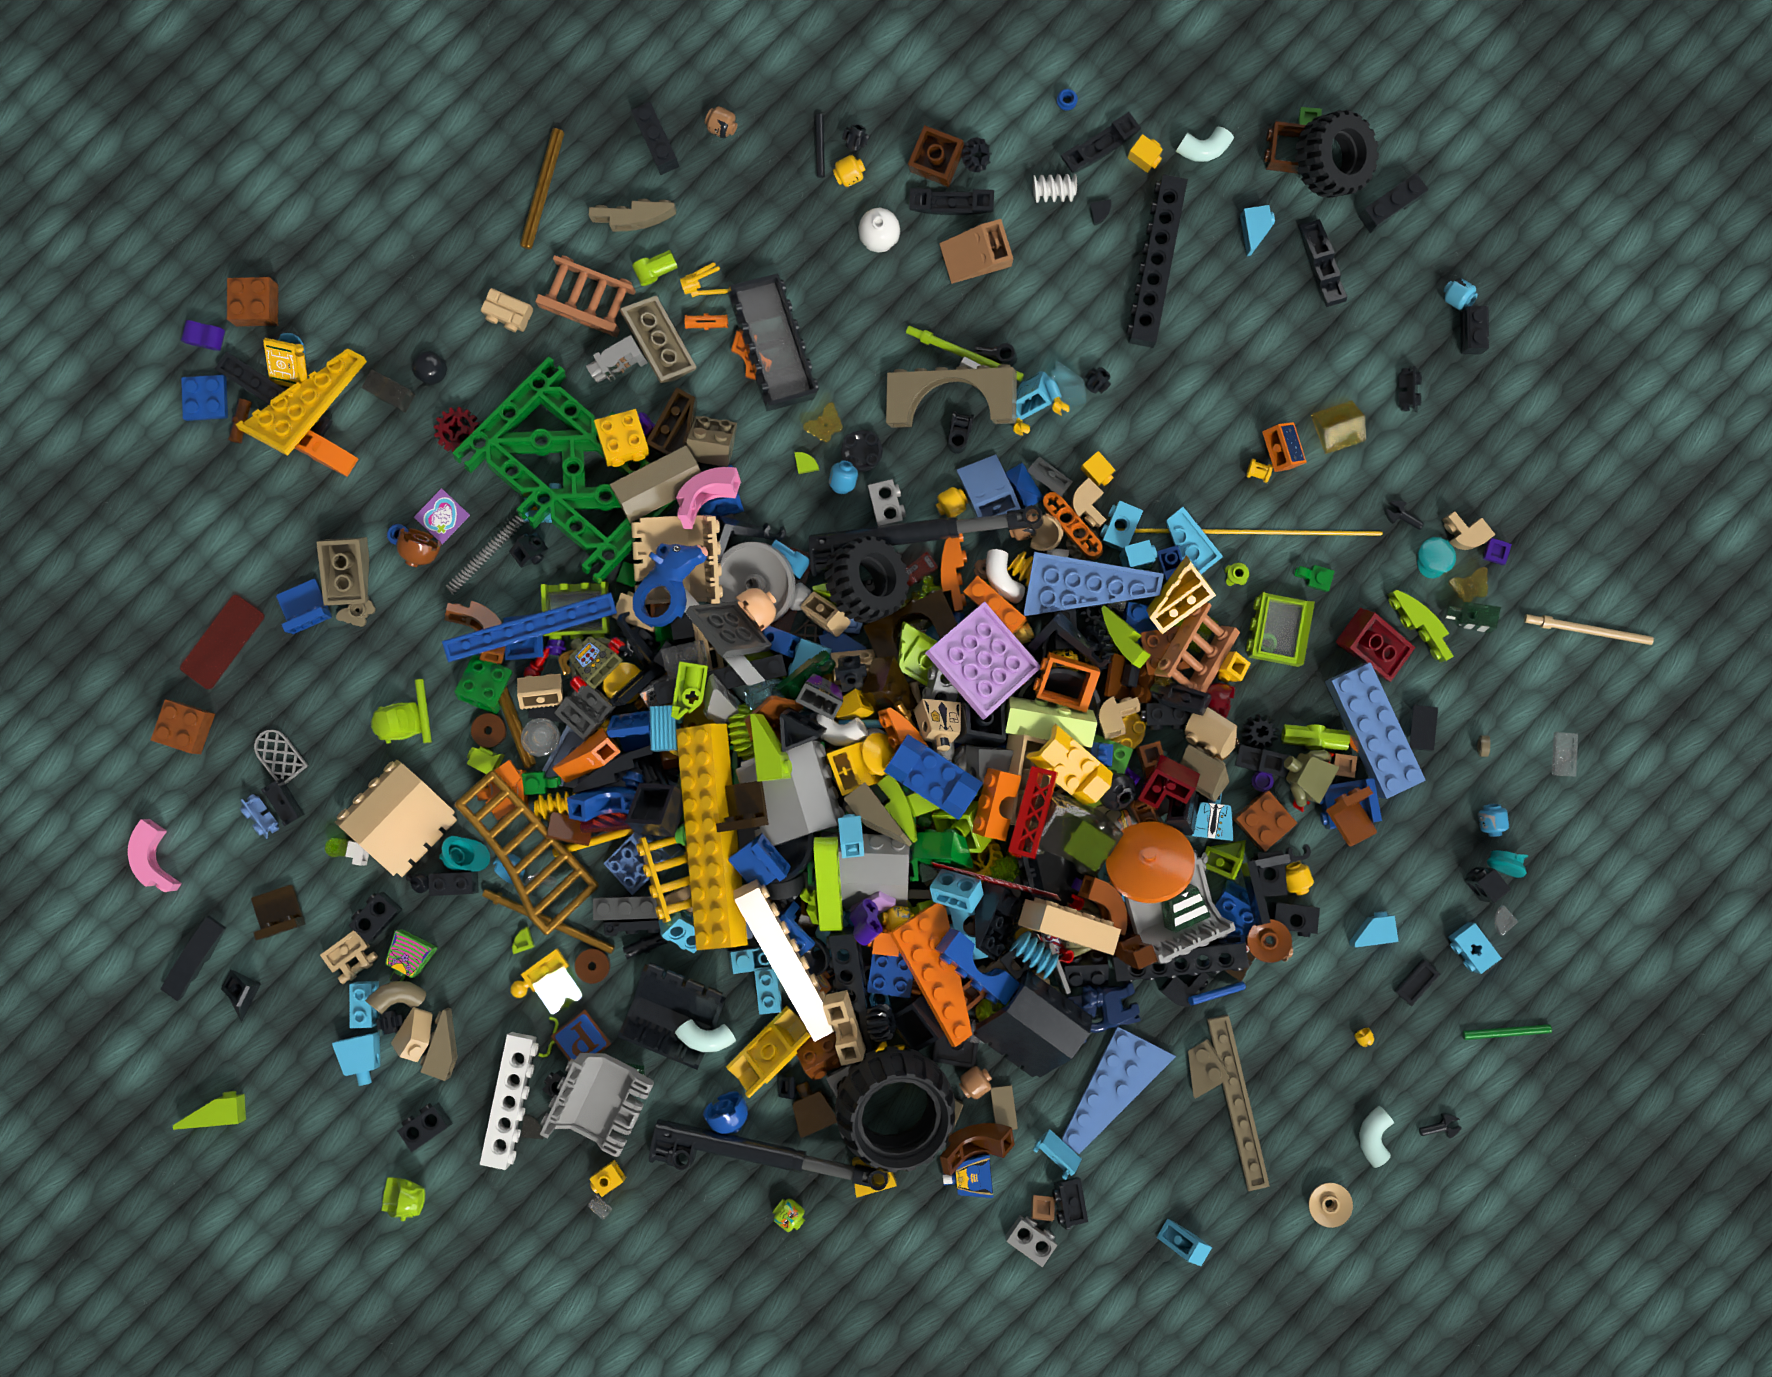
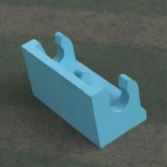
M1049 1129L1036 1140L1033 1151L1037 1153L1040 1148L1064 1171L1062 1175L1064 1180L1068 1178L1069 1174L1072 1176L1076 1172L1082 1159L1054 1132Z

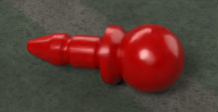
M549 648L543 649V657L530 662V665L524 669V677L541 676V671L544 670L542 665L549 655Z

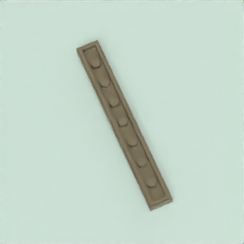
M1225 1014L1208 1018L1207 1023L1213 1048L1232 1076L1223 1082L1222 1086L1247 1190L1253 1191L1270 1187L1229 1015Z

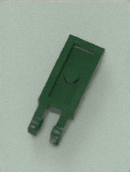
M823 650L812 659H808L776 687L786 699L795 700L812 674L823 677L834 670L836 662L833 659L829 660V653Z

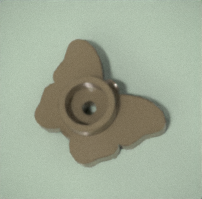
M367 597V603L348 604V608H344L337 613L336 619L363 627L367 623L366 618L369 614L375 613L376 608L373 602L369 600V597Z

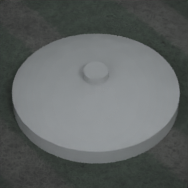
M762 542L741 543L733 546L723 554L720 563L722 575L719 576V585H722L723 597L720 598V603L736 601L738 604L739 600L735 597L751 588L761 589L765 593L769 591L776 599L774 603L776 617L772 623L779 620L790 608L795 592V576L787 558L775 547Z

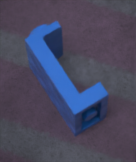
M1374 778L1331 784L1320 802L1322 806L1320 820L1322 825H1325V829L1337 828L1326 809L1336 803L1334 799L1344 793L1348 796L1347 793L1357 787L1360 790L1368 786L1370 787L1373 794L1361 801L1360 804L1371 822L1382 821Z

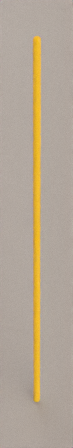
M1116 528L1119 531L1125 530V528ZM1135 529L1134 533H1170L1168 529ZM1201 529L1205 534L1381 536L1383 534L1381 531Z

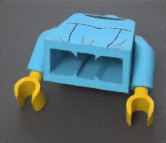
M1040 371L1023 381L1017 389L1016 423L1013 426V431L1016 434L1022 436L1023 432L1028 434L1030 426L1023 423L1022 419L1051 405L1052 401H1054L1052 410L1062 416L1061 409L1069 411V405L1060 400L1062 396L1057 383L1045 372Z

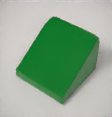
M623 562L616 582L635 588L639 581L634 580V564Z

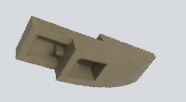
M638 199V201H632L631 209L625 206L608 208L604 205H596L595 207H589L591 221L595 223H609L613 232L648 228L671 218L677 212L675 204L669 200L650 202L648 199Z

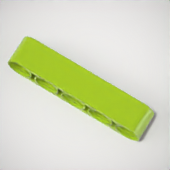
M814 837V861L820 931H843L838 838Z

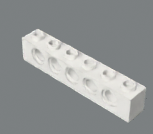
M515 1032L507 1034L480 1165L506 1170L515 1161L516 1151H513L515 1142L518 1143L521 1130L518 1129L519 1121L523 1120L525 1108H522L524 1099H527L530 1087L527 1086L528 1078L532 1077L534 1065H531L533 1056H536L539 1044L536 1043L537 1037ZM517 1052L523 1054V1063L516 1061L515 1054ZM512 1074L518 1075L520 1078L519 1084L512 1083ZM507 1096H512L515 1099L514 1106H510L506 1102ZM503 1117L510 1120V1127H505L502 1124ZM498 1139L506 1142V1149H501L497 1145Z

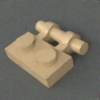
M354 930L320 955L332 973L338 969L342 970L343 974L338 977L341 984L348 980L352 981L364 968L368 969L378 959V955L374 951L368 956L365 955L363 951L370 945ZM356 957L359 962L350 967L348 962Z

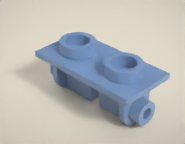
M250 795L246 803L241 799L242 807L240 810L247 819L250 817L255 823L252 826L259 836L263 834L267 839L269 831L274 833L279 829L277 826L279 823L270 812L263 816L260 814L267 808L259 796Z

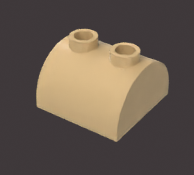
M1208 707L1203 716L1194 713L1191 715L1185 728L1186 739L1190 744L1196 745L1199 743L1204 747L1207 755L1211 757L1217 755L1220 758H1225L1235 748L1237 725Z

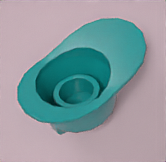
M451 836L443 842L442 853L439 859L443 861L447 868L454 871H481L489 865L490 852L481 842Z

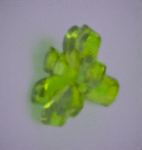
M932 575L924 576L923 593L920 595V599L925 597L930 591L942 590V587L934 585V577Z

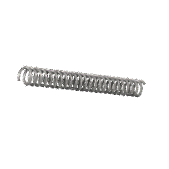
M515 515L517 520L512 518L514 523L509 521L511 526L506 524L509 530L503 527L506 533L500 530L503 536L497 533L500 539L494 536L497 542L491 539L494 545L488 542L491 548L486 545L485 548L488 551L482 548L485 555L479 551L482 558L476 555L479 561L473 558L476 564L470 561L473 567L467 564L470 570L464 567L467 573L461 570L464 576L458 573L461 579L455 576L458 582L452 579L455 585L451 582L449 584L452 588L446 585L452 595H454L453 592H457L456 589H460L459 586H463L462 583H466L465 580H469L468 577H472L471 574H475L474 571H478L477 567L481 568L480 564L484 565L483 561L487 562L486 558L490 559L489 555L493 556L492 552L496 553L495 549L499 550L498 546L502 547L501 543L505 544L504 540L508 541L507 537L511 538L510 534L514 535L513 531L517 532L516 528L520 529L519 525L523 526L522 522L526 523V521Z

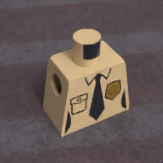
M922 699L914 709L922 738L925 741L936 742L938 751H948L950 743L960 734L961 703Z

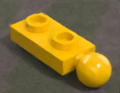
M557 948L523 972L521 976L524 978V981H515L510 987V992L514 997L522 998L527 994L529 987L533 992L570 965Z

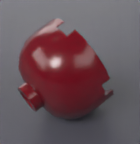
M1224 683L1210 685L1206 691L1212 698L1208 708L1227 718L1231 708V699L1229 698L1234 699L1235 687Z

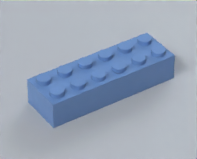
M1371 662L1362 663L1326 680L1325 683L1349 731L1369 777L1375 779L1378 797L1388 799L1426 781Z

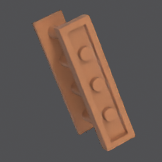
M554 255L553 260L559 266L549 294L545 296L538 294L535 302L539 308L617 338L620 329L616 324L615 318L625 294L635 295L636 293L632 283L623 278H620V280L614 279L573 263L574 261L567 256L562 255L560 258ZM567 270L579 274L568 302L563 304L558 302L556 297ZM588 277L598 281L588 309H585L583 312L577 309L576 303ZM606 285L618 289L607 317L601 319L596 317L597 314L595 312Z
M1205 603L1185 618L1163 658L1159 661L1154 674L1169 678L1172 676L1182 686L1206 693L1240 631L1235 627L1219 626L1207 615L1212 605ZM1202 622L1215 633L1211 644L1197 633ZM1191 641H1194L1205 651L1200 662L1186 651ZM1181 658L1195 670L1190 681L1176 669Z

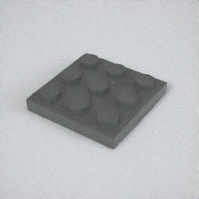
M736 601L689 606L685 612L722 658L767 652L772 646Z

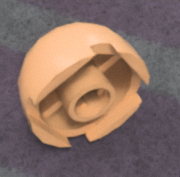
M751 588L735 597L739 600L738 604L752 621H756V626L760 631H763L774 621L776 617V608L774 606L776 599L769 591L765 593L761 589Z

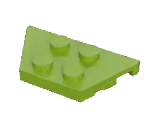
M905 621L902 623L897 662L903 673L927 686L929 680L927 674L933 662L925 653L938 641ZM944 674L940 676V679L946 678Z

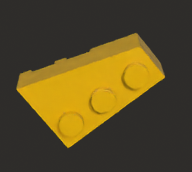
M1186 555L1162 587L1160 596L1154 598L1146 611L1149 618L1163 634L1216 595L1212 587Z

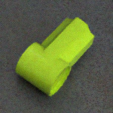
M670 250L650 259L642 258L632 265L641 286L652 284L659 276L678 268Z

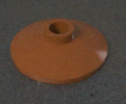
M1270 919L1271 923L1258 926L1254 924L1248 933L1247 942L1250 952L1257 959L1267 963H1274L1288 955L1292 946V937L1290 931L1283 923ZM1267 936H1272L1274 938V941L1272 943H1267L1265 938Z

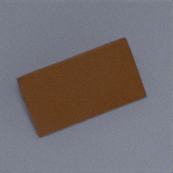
M551 812L547 824L546 837L589 846L593 821L588 820L584 822L569 819V815Z

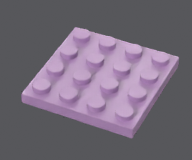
M983 602L925 653L983 720L1040 669L1038 662L986 602Z

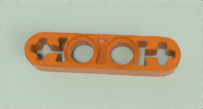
M1055 492L1047 493L1043 499L1046 512L1060 522L1063 531L1085 557L1091 560L1099 558L1103 552L1101 541L1061 496ZM1050 499L1052 501L1057 500V507L1060 509L1058 512L1054 505L1049 506ZM1068 513L1072 516V520L1064 523L1060 520L1061 515ZM1076 529H1083L1086 532L1082 538H1076L1073 533ZM1088 539L1092 547L1097 546V552H1089V546L1086 543Z

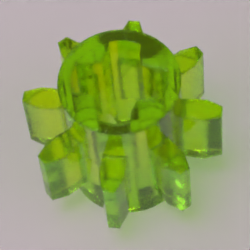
M1007 857L1000 858L994 862L993 867H990L992 871L991 876L992 878L1012 883L1016 876L1019 875L1017 872L1018 867L1015 861L1009 862Z

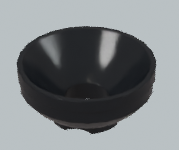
M1125 773L1113 774L1111 787L1100 798L1102 805L1112 811H1118L1127 807L1134 800L1136 792L1134 780ZM1124 792H1128L1127 798L1120 802L1121 795Z
M811 936L810 938L815 942V945L800 957L805 956L810 967L808 969L810 975L815 974V976H819L830 965V952L823 941ZM815 947L822 951V958H818L815 955Z

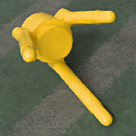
M713 262L692 274L686 275V277L680 278L685 295L691 293L692 297L698 295L728 293V289L698 291V288H701L699 279L720 270V267H714L716 264Z

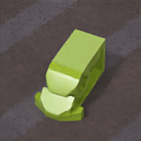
M679 661L671 717L679 720L685 713L689 712L690 714L702 703L708 665ZM691 691H695V695L699 696V699L694 700L693 703H690L689 699L686 698V694H690Z

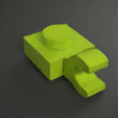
M804 888L800 897L808 903L806 911L812 923L819 925L817 890H813L812 894H810Z

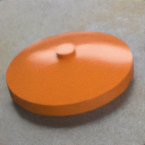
M1141 822L1128 826L1113 838L1106 853V870L1112 885L1125 897L1142 903L1163 902L1180 894L1190 883L1195 870L1194 851L1186 836L1176 828L1160 822Z

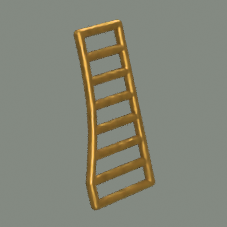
M495 771L488 772L455 802V807L473 825L497 855L509 874L529 919L543 934L549 935L599 887V883L559 840L546 837L547 827ZM493 781L501 791L474 814L466 804ZM507 797L516 807L489 831L481 820ZM522 813L530 823L502 848L495 837ZM537 829L545 839L514 867L507 855ZM552 845L559 855L524 887L519 874ZM566 860L574 870L533 907L528 895ZM580 876L588 886L546 924L539 914Z

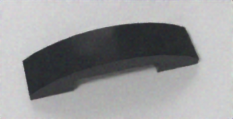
M1128 112L1113 121L1107 129L1080 146L1077 144L1060 157L1073 174L1099 161L1138 133L1141 127L1131 113Z
M910 188L909 210L937 215L994 212L995 191L973 189V192H932L931 189Z

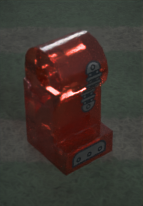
M925 552L905 569L906 574L909 575V581L907 582L909 588L938 570V566L928 552Z

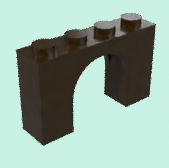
M941 589L930 591L925 597L908 602L906 606L893 614L863 626L877 658L894 655L896 660H898L897 637L904 621L906 623L914 620L930 622L934 625L940 640L958 625Z

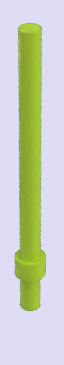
M910 325L906 330L907 334L920 339L922 343L935 345L963 358L966 357L980 365H986L990 368H998V365H1001L933 336V333L927 330L921 331ZM1016 371L1017 381L1021 382L1024 374Z

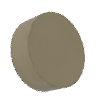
M1480 735L1478 738L1477 753L1479 757L1489 756L1490 737L1487 735Z

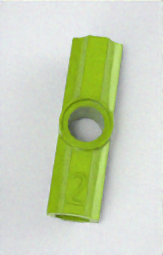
M1285 724L1282 729L1281 740L1282 744L1305 746L1306 749L1323 750L1325 748L1347 750L1350 743L1349 731L1326 729L1323 725H1307L1305 727Z

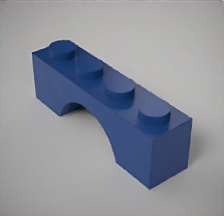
M950 928L935 948L941 954L939 958L948 965H954L956 967L954 971L961 977H968L971 980L970 985L980 992L983 990L987 994L985 996L986 999L995 1005L997 1002L1006 1005L1020 986V983L1008 972L999 968L981 973L973 961L975 944L960 931Z

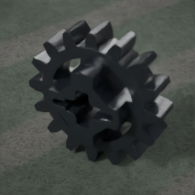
M1093 625L1081 630L1082 635L1091 645L1097 643L1098 647L1094 650V653L1100 659L1104 660L1106 656L1114 655L1111 651V647L1114 644L1109 642L1112 637L1111 635H1106L1107 629H1102V626ZM1079 650L1075 651L1080 656L1078 661L1096 666ZM1107 664L1103 667H1099L1100 672L1102 671V669H1107Z

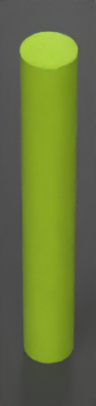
M417 679L415 680L423 743H431L424 680Z

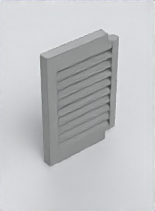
M1045 942V946L1052 949L1051 955L1056 953L1053 942ZM1058 958V963L1053 969V973L1061 992L1068 994L1071 991Z

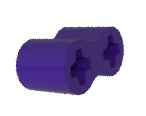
M186 320L180 341L192 346L221 351L226 331L213 325Z
M864 899L850 912V919L854 925V938L859 944L865 946L882 932V925L877 917L878 907L870 899Z

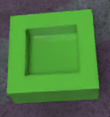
M1301 107L1299 109L1298 124L1307 125L1314 118L1321 116L1322 109Z

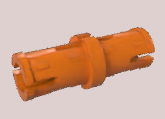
M709 313L694 316L685 315V329L704 328V330H709V328H728V315H709ZM698 321H716V322H698Z

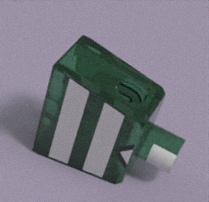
M1463 602L1460 607L1448 606L1446 618L1457 620V627L1492 633L1497 629L1501 607ZM1467 613H1470L1473 616V619H1470L1467 616Z
M1190 883L1180 894L1162 902L1164 927L1175 933L1211 917L1199 889Z

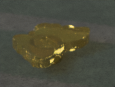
M828 403L824 408L823 415L819 416L817 420L806 422L803 425L804 431L817 436L819 440L829 442L834 432L842 431L843 426L835 410L834 403Z
M1486 567L1479 568L1465 579L1460 577L1452 578L1448 581L1449 585L1458 593L1459 598L1464 603H1470L1475 597L1483 598L1488 594V569Z

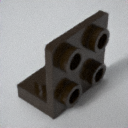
M762 781L725 786L729 817L724 818L725 822L716 823L717 832L769 825Z
M292 884L251 898L261 929L253 932L255 940L265 939L306 925Z

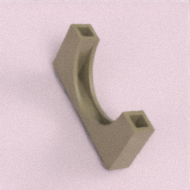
M1001 364L998 365V368L980 365L977 366V369L959 366L956 367V370L938 367L935 368V371L917 368L914 372L896 369L893 373H887L886 423L892 428L912 427L914 413L923 397L935 387L949 382L967 383L979 389L988 402L990 417L995 424L1016 423L1017 372L1011 365Z

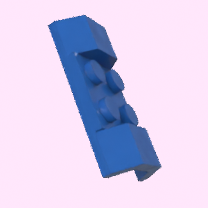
M909 734L884 770L885 773L958 820L964 814L983 782Z

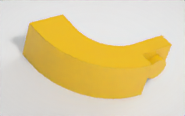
M826 674L822 677L834 683L832 674ZM854 689L843 696V703L835 718L839 720H853L857 717L862 720L874 713V709L862 696V691Z

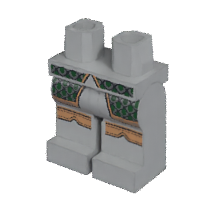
M630 335L605 349L601 354L599 352L594 354L595 361L586 365L597 383L606 378L612 382L616 379L615 376L623 374L625 369L633 364L638 363L642 367L648 362L638 344Z

